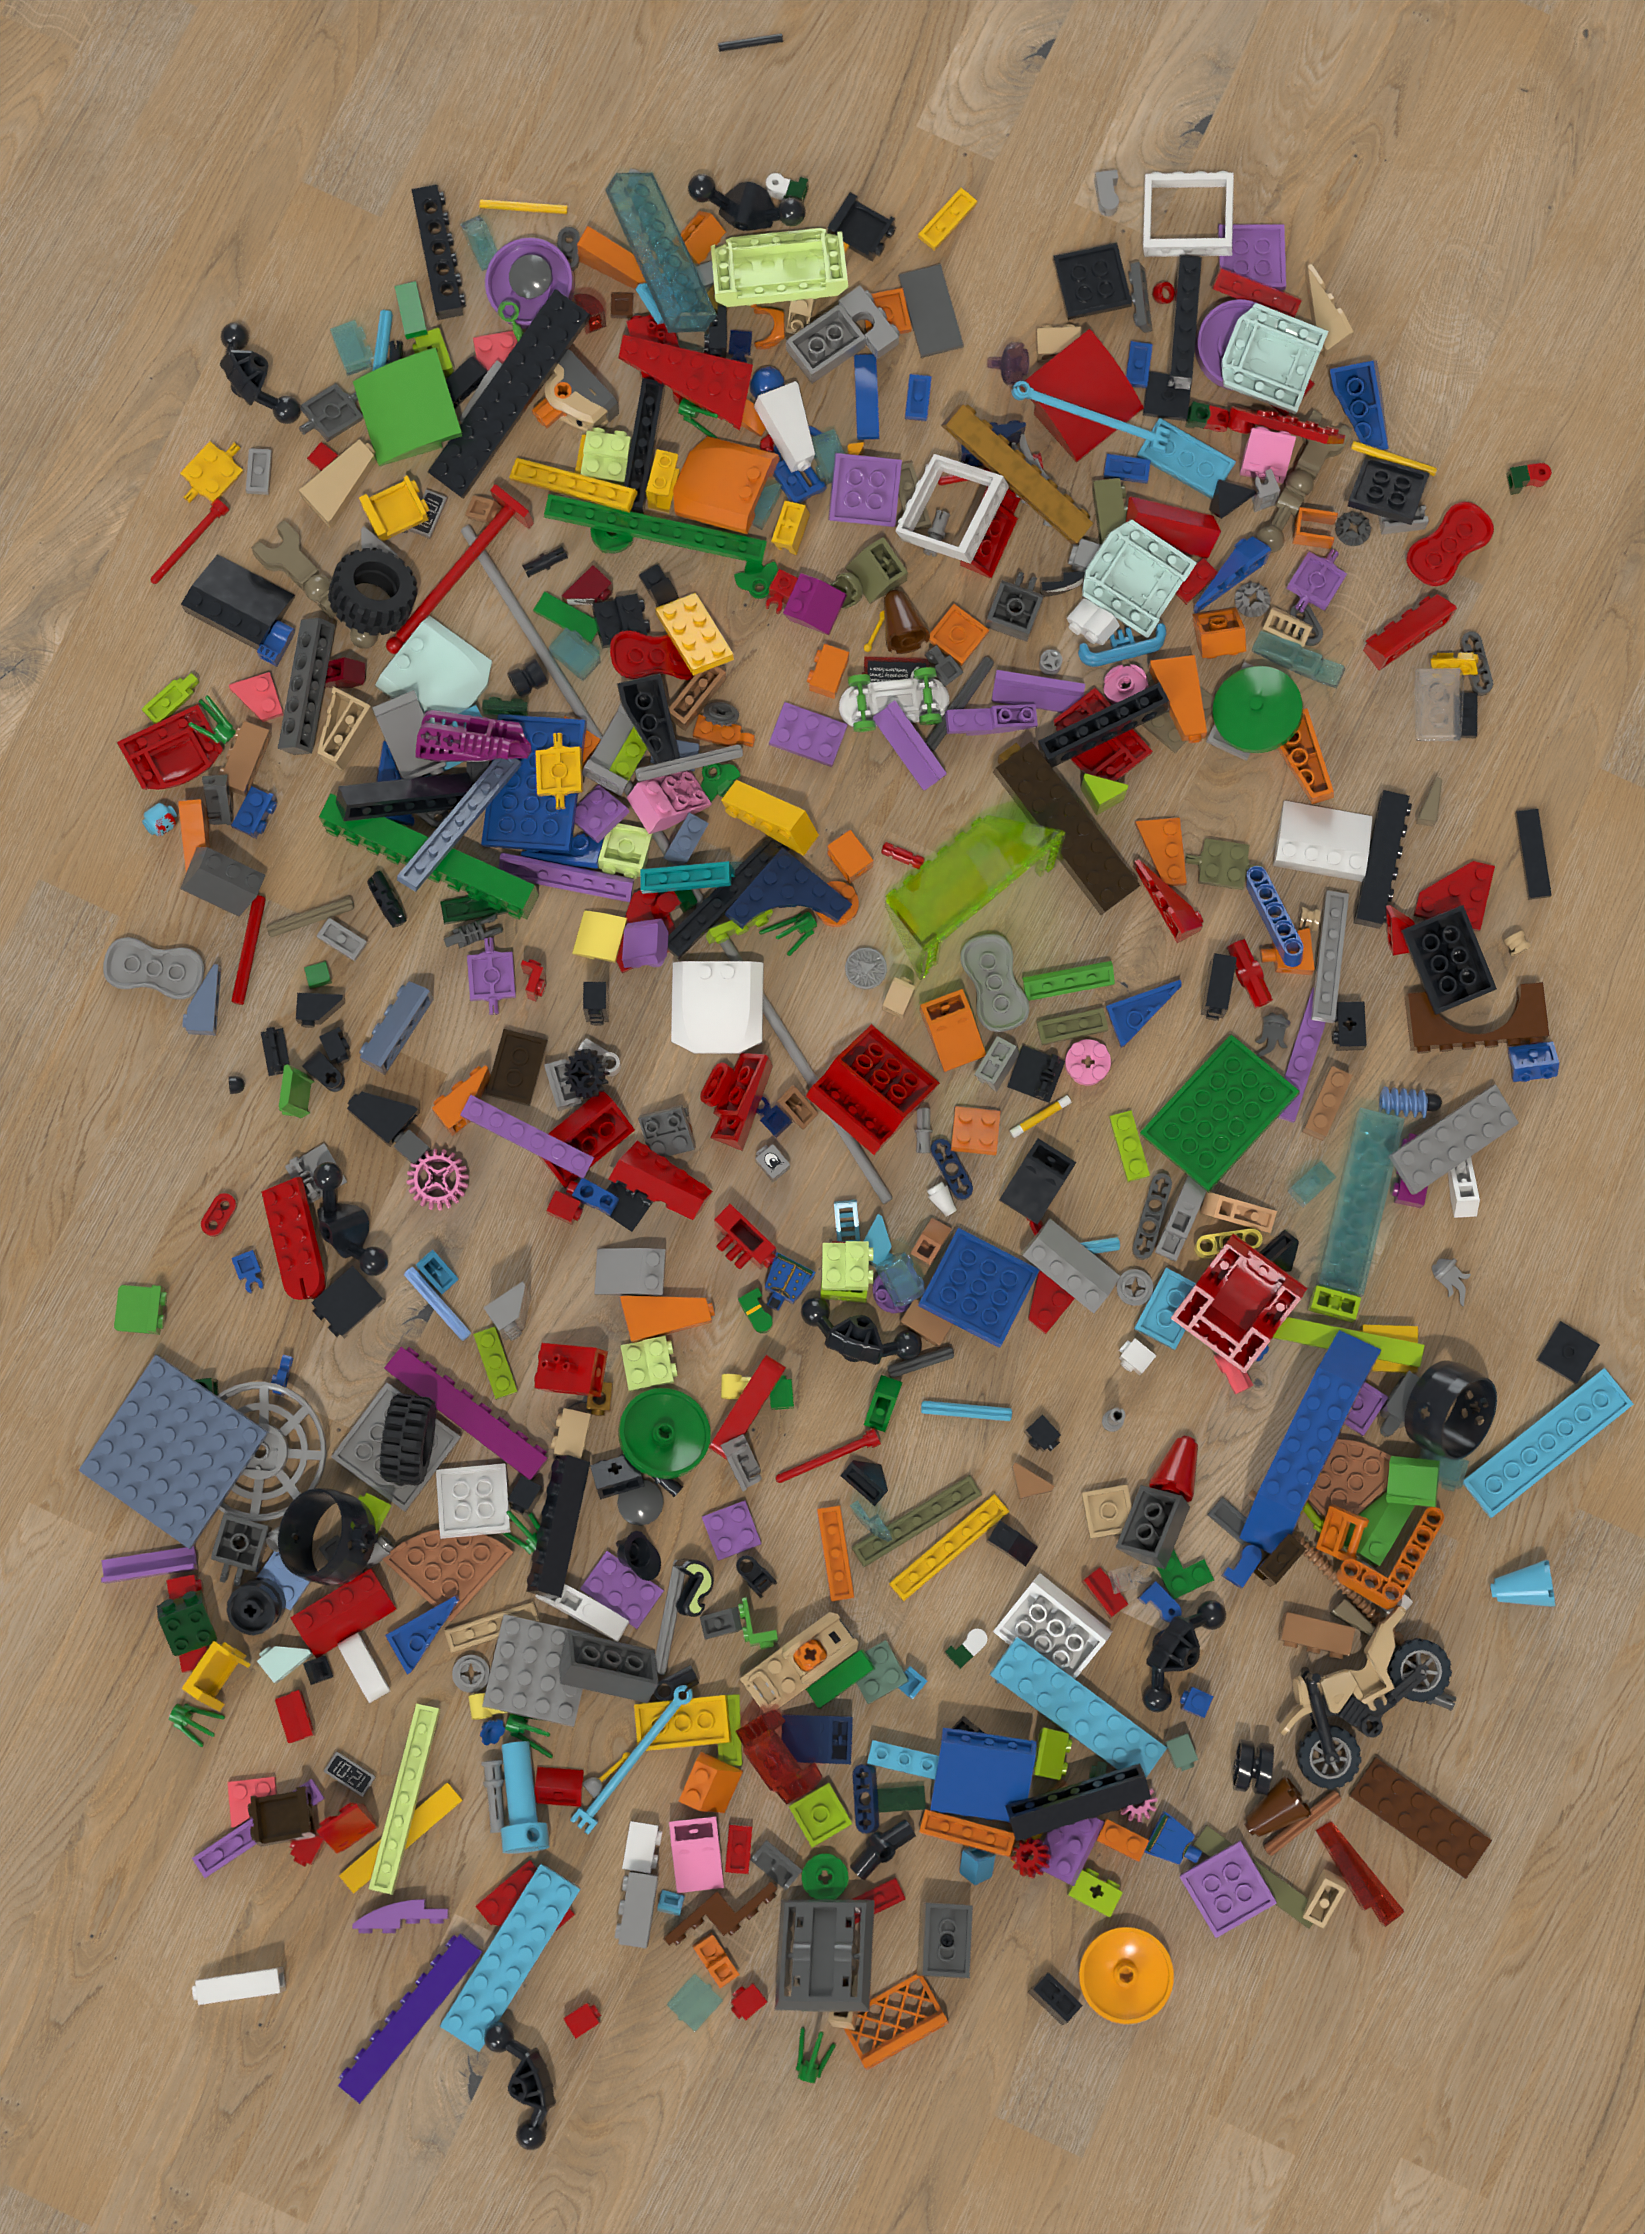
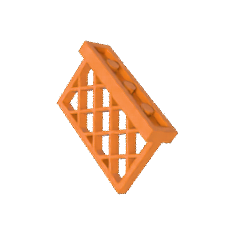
M915 1974L870 2000V2007L873 2005L883 2007L880 2021L867 2017L868 2012H865L864 2016L858 2015V2018L863 2019L859 2032L846 2028L843 2029L864 2068L868 2071L946 2026L949 2022L924 1977ZM918 1979L923 1985L921 1997L908 1993L910 1984ZM906 1987L905 1992L899 1991L900 1989ZM925 1992H927L930 1999L924 1998ZM894 1993L904 1995L901 2008L887 2005L890 1995ZM907 1996L920 2000L917 2013L903 2010ZM885 1999L884 2004L879 2003L881 2000ZM923 2001L933 2003L937 2012L929 2017L921 2015L920 2010ZM886 2008L899 2011L896 2025L883 2022ZM902 2013L916 2016L912 2027L904 2028L899 2026ZM918 2017L924 2019V2020L920 2021L919 2023H917ZM866 2020L879 2023L875 2037L862 2033ZM882 2025L895 2028L891 2039L884 2040L878 2038ZM898 2029L903 2030V2032L896 2035ZM852 2034L858 2035L857 2042ZM861 2036L874 2040L872 2050L865 2054L859 2048ZM877 2041L883 2042L882 2044L876 2047Z

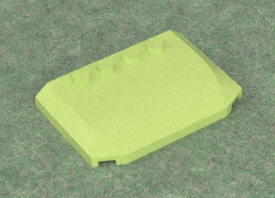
M815 228L747 235L726 239V244L715 248V245L711 246L715 300L726 307L838 296L848 288L842 232H838L837 236L827 234L826 229Z

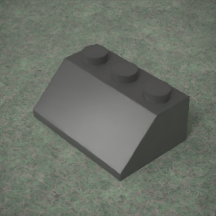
M196 847L180 889L227 912L240 916L257 897L265 874L208 847Z
M1141 1485L1116 1548L1144 1564L1166 1569L1190 1506L1181 1495Z

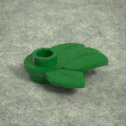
M747 562L745 573L734 574L736 585L742 590L749 591L753 598L763 599L769 595V587L778 572V568L775 562H771L765 567L761 564ZM757 586L764 588L761 592L755 590Z
M716 763L703 766L702 776L704 780L701 783V788L709 801L712 802L717 795L724 797L733 785V781L738 779L741 773L732 764L721 765ZM713 768H716L717 774L715 776H711L710 771Z

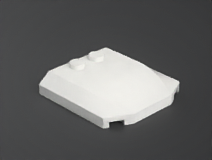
M752 961L674 962L671 1042L694 1054H741L747 1051V1049L763 1043L764 964Z

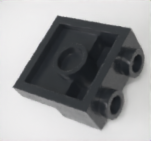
M718 305L717 313H713L712 326H709V333L704 334L703 350L705 354L726 358L727 307Z
M637 593L615 597V600L592 605L602 649L609 648L612 638L620 632L635 631L647 636V633H650L649 621L644 620L642 612H645L643 599H638Z

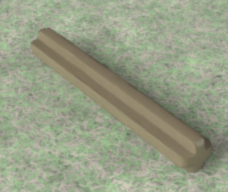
M348 897L268 924L266 926L270 937H274L354 909L352 899Z

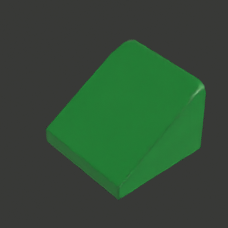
M326 961L304 967L310 989L332 983Z

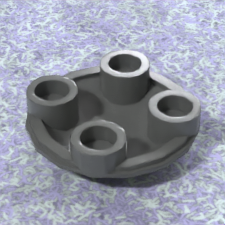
M524 255L518 258L511 266L509 272V283L512 290L528 300L544 294L553 282L548 263L542 257L536 255Z
M643 1480L644 1487L621 1493L618 1496L617 1504L620 1514L633 1525L644 1526L650 1524L662 1512L664 1504L662 1493L655 1484L647 1480Z

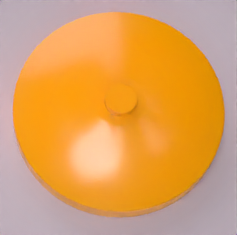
M1132 1927L1110 1929L1097 1936L1083 1953L1079 1966V1984L1082 1994L1089 2006L1097 2014L1109 2021L1120 2024L1143 2022L1153 2017L1164 2007L1172 1992L1174 1970L1171 1958L1161 1942L1143 1930Z

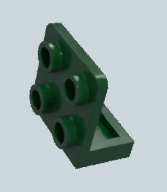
M202 1590L190 1591L182 1597L174 1600L168 1599L157 1605L158 1621L174 1656H180L210 1645L213 1641H217L216 1632L205 1608V1597Z

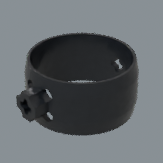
M1448 1360L1435 1363L1424 1372L1410 1394L1404 1419L1408 1437L1420 1447L1440 1457L1452 1460L1467 1457L1481 1444L1491 1427L1497 1407L1496 1387L1485 1375L1461 1363ZM1469 1391H1471L1473 1394L1472 1399H1469V1397L1467 1396V1393ZM1456 1400L1453 1410L1449 1415L1448 1419L1446 1420L1449 1410L1453 1405L1454 1401ZM1428 1407L1427 1411L1430 1413V1416L1424 1418L1421 1409ZM1462 1409L1467 1410L1468 1415L1466 1418L1462 1415ZM1477 1420H1484V1422L1478 1425Z
M316 1488L301 1493L288 1506L279 1527L278 1549L285 1567L299 1578L322 1585H342L355 1579L364 1570L371 1558L374 1545L377 1544L378 1534L376 1533L373 1515L364 1502L344 1492L328 1488ZM337 1503L342 1520L340 1541L330 1561L317 1571L312 1556L314 1532L323 1514L332 1505ZM352 1521L355 1524L353 1529L350 1526ZM295 1533L298 1536V1540L294 1541L292 1534ZM349 1541H351L352 1547L350 1549L348 1548Z

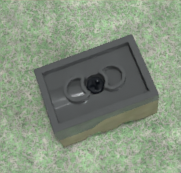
M920 1904L917 1976L970 1978L973 1905Z

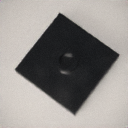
M1149 371L1143 416L1186 422L1191 386L1190 390L1168 387L1169 374Z
M1559 1321L1536 1361L1576 1385L1600 1344Z

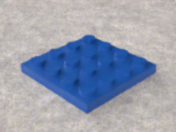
M958 1228L918 1306L1000 1348L1040 1269Z

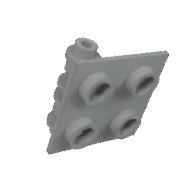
M325 1143L300 1158L295 1157L289 1161L290 1164L285 1166L292 1179L302 1177L308 1205L323 1197L322 1190L316 1186L313 1179L316 1167L324 1162L336 1164ZM344 1176L340 1186L347 1183Z

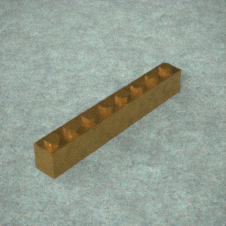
M968 404L957 405L941 426L992 473L1003 476L1009 488L1071 544H1077L1094 524L1089 519L1091 517L1089 513L1082 508L1078 509L1074 506L1073 503L1075 501L1065 493L1062 495L1057 490L1058 486L1051 479L1046 480L1041 475L1042 471L1034 464L1029 465L1024 460L1026 458L1025 455L1017 449L1013 450L1008 445L1010 442L1001 434L996 435L992 431L993 426L984 419L981 421L976 416L977 412Z

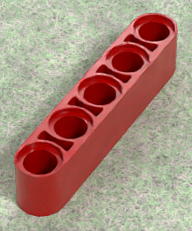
M768 1355L764 1357L710 1444V1450L727 1460L721 1445L742 1434L745 1436L785 1371L786 1367Z

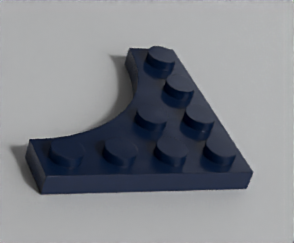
M781 848L726 911L725 915L743 929L754 918L770 909L802 906L812 908L813 911L819 912L838 923L851 908L852 904L784 848Z

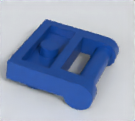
M785 460L777 464L773 476L790 502L799 504L826 490L827 486L823 481L819 480L811 466L804 470V473L813 485L809 487L799 470L791 473Z

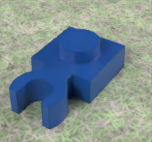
M253 1250L231 1258L239 1280H247L245 1288L248 1293H252L251 1285L255 1282L258 1283L260 1289H264L263 1282L256 1277V1274L262 1271Z
M287 1355L282 1356L280 1369L277 1375H273L271 1383L287 1387L290 1376L289 1372L294 1358ZM275 1390L272 1391L275 1395L283 1397L285 1395Z

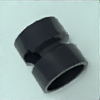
M535 658L523 664V670L517 668L507 673L520 699L529 695L532 692V688L538 690L548 684L547 678Z

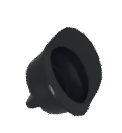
M633 1531L626 1538L616 1542L618 1559L623 1566L631 1568L639 1578L645 1581L654 1580L658 1576L661 1569L660 1555L641 1531Z

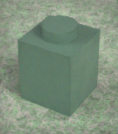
M1188 1733L1164 1742L1174 1769L1181 1768L1182 1771H1185L1195 1766L1193 1762L1197 1761L1198 1757Z

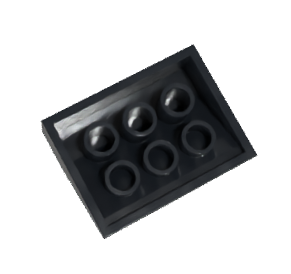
M217 554L192 584L181 606L187 614L258 650L260 645H263L268 634H270L274 624L278 620H282L295 595Z
M1464 905L1454 907L1401 930L1435 1015L1497 990Z

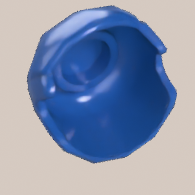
M761 368L752 376L749 384L750 392L757 399L759 395L785 386L784 377L776 368Z

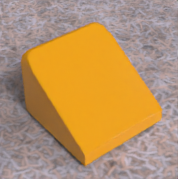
M865 443L848 444L847 454L862 456Z

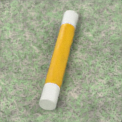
M1066 1095L1009 1130L1013 1138L1019 1136L1071 1104L1070 1098Z

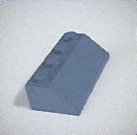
M410 981L406 986L402 985L396 994L398 999L394 1005L390 1004L384 1013L385 1019L381 1024L378 1023L372 1031L374 1036L369 1043L365 1042L359 1052L362 1062L383 1075H386L434 1000L430 990Z

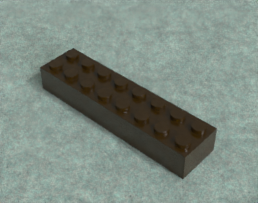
M1032 741L994 769V775L1100 915H1103L1141 886Z

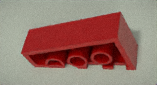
M636 1141L618 1160L608 1180L614 1183L619 1180L627 1184L626 1188L633 1192L637 1189L648 1195L647 1199L653 1202L662 1201L666 1203V1208L691 1220H694L702 1211L713 1192L704 1183L697 1181L688 1175L686 1171L679 1169L670 1163L668 1159L658 1155L647 1145Z

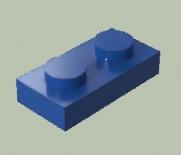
M1133 341L1130 343L1126 377L1132 387L1147 389L1153 344Z
M910 374L905 419L927 421L932 376Z
M1107 454L1103 478H1120L1123 481L1147 484L1151 460Z

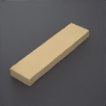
M534 1602L444 1630L451 1653L497 1639L504 1614L540 1622Z

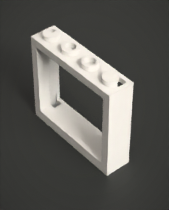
M1198 171L1186 174L1184 172H1174L1173 174L1153 172L1145 174L1144 257L1180 255L1232 256L1233 173L1227 171H1219L1217 173ZM1226 187L1225 238L1151 239L1152 188Z
M934 454L929 465H926L922 479L917 482L916 491L907 502L906 510L902 518L898 520L899 524L895 531L902 541L971 564L1009 485L1001 475ZM943 472L989 486L959 547L913 532Z

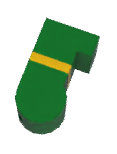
M756 1288L738 1298V1302L755 1331L765 1334L771 1330L773 1320L768 1313L764 1312L758 1300L762 1298V1294Z

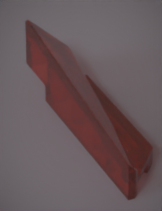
M1330 1821L1315 1830L1340 1874L1345 1879L1361 1910H1367L1371 1907L1381 1926L1384 1927L1404 1913L1403 1908L1333 1822Z

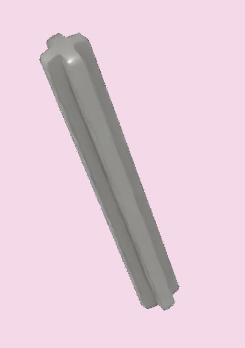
M737 744L637 768L635 775L637 780L641 782L741 758L743 750L741 745Z
M674 1566L672 1568L655 1654L658 1675L666 1674L678 1614L675 1604L682 1593L685 1574Z

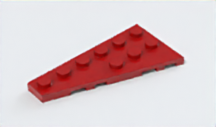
M627 335L622 336L618 359L638 371L648 374L660 384H665L672 391L697 406L717 414L719 419L727 421L740 431L753 368L752 364Z

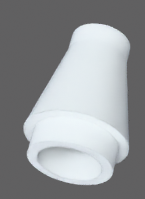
M943 1182L927 1190L928 1198L941 1210L945 1217L957 1210L948 1186H945Z

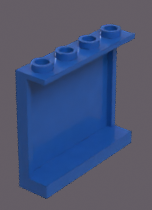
M943 1728L930 1810L1009 1822L1005 1805L1027 1799L1029 1796L1037 1741Z

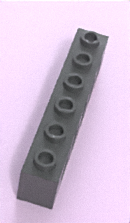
M321 618L304 619L300 622L278 749L293 755L312 754L335 630V624Z

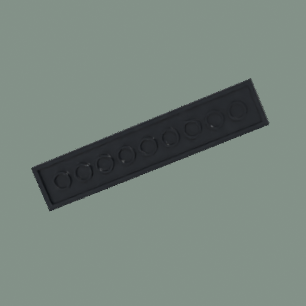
M555 289L461 423L462 436L449 440L428 470V473L464 499L592 315Z

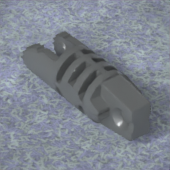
M496 913L453 929L454 935L444 938L446 947L458 944L459 948H463L474 942L484 940V938L503 933L501 927H496L486 933L483 932L481 925L498 919Z

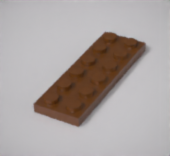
M1376 1757L1349 1794V1797L1464 1879H1467L1492 1842L1486 1835Z

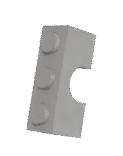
M858 286L839 300V304L854 323L859 320H867L872 323L873 328L865 334V344L874 356L879 359L899 345L900 333L894 324L890 325L883 309L875 306L868 290L864 291L861 286Z

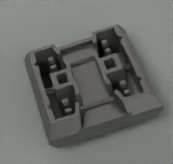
M781 1899L775 2011L870 2012L874 1900ZM796 1913L793 1953H791L792 1931L790 1928L793 1926V1915ZM855 1913H861L860 1953H857V1947L853 1942ZM798 1919L800 1920L801 1925H803V1927H797ZM847 1921H849V1926H852V1928H846ZM790 1959H793L791 1996H789L787 1986L790 1984ZM856 1960H859L857 1997H851L852 1970H856ZM843 1977L849 1987H843ZM795 1978L800 1986H794Z

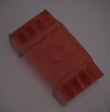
M776 1709L760 1715L735 1732L743 1745L744 1754L770 1791L776 1792L787 1805L813 1790L822 1779V1775L815 1762L804 1769L799 1766L783 1740L775 1731L786 1721Z

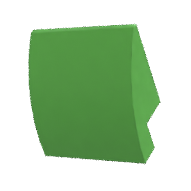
M436 347L394 361L353 381L379 467L441 449V442L462 436Z

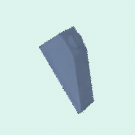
M218 964L212 966L189 1004L187 1014L183 1015V1028H186L188 1034L216 1036L221 968Z

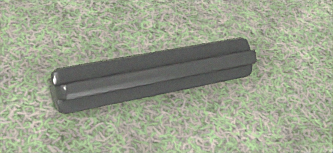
M951 1346L944 1347L910 1360L889 1365L888 1372L890 1377L894 1378L954 1358V1352Z

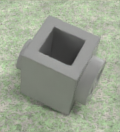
M1084 539L1080 540L1079 545L1074 543L1068 564L1073 565L1072 570L1075 572L1085 571L1101 544Z

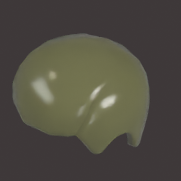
M842 573L836 576V581L831 583L832 587L847 595L842 608L854 606L861 600L863 586L859 578L854 574Z

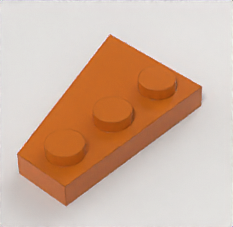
M1180 818L1135 821L1134 824L1137 830H1139L1159 878L1168 886L1186 885Z

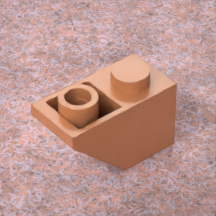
M932 1218L911 1251L910 1258L930 1268L952 1228Z

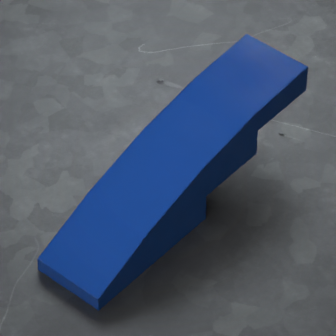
M874 354L854 355L857 440L879 439L876 357Z

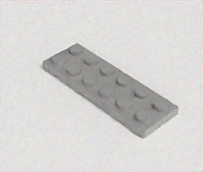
M1492 1085L1388 1157L1411 1195H1414L1519 1124L1498 1087Z

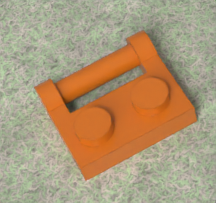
M1330 1505L1316 1549L1342 1561L1347 1559L1357 1560L1356 1552L1364 1528L1368 1526L1369 1519L1353 1514L1336 1505ZM1350 1523H1353L1355 1528L1347 1552H1345L1342 1548Z

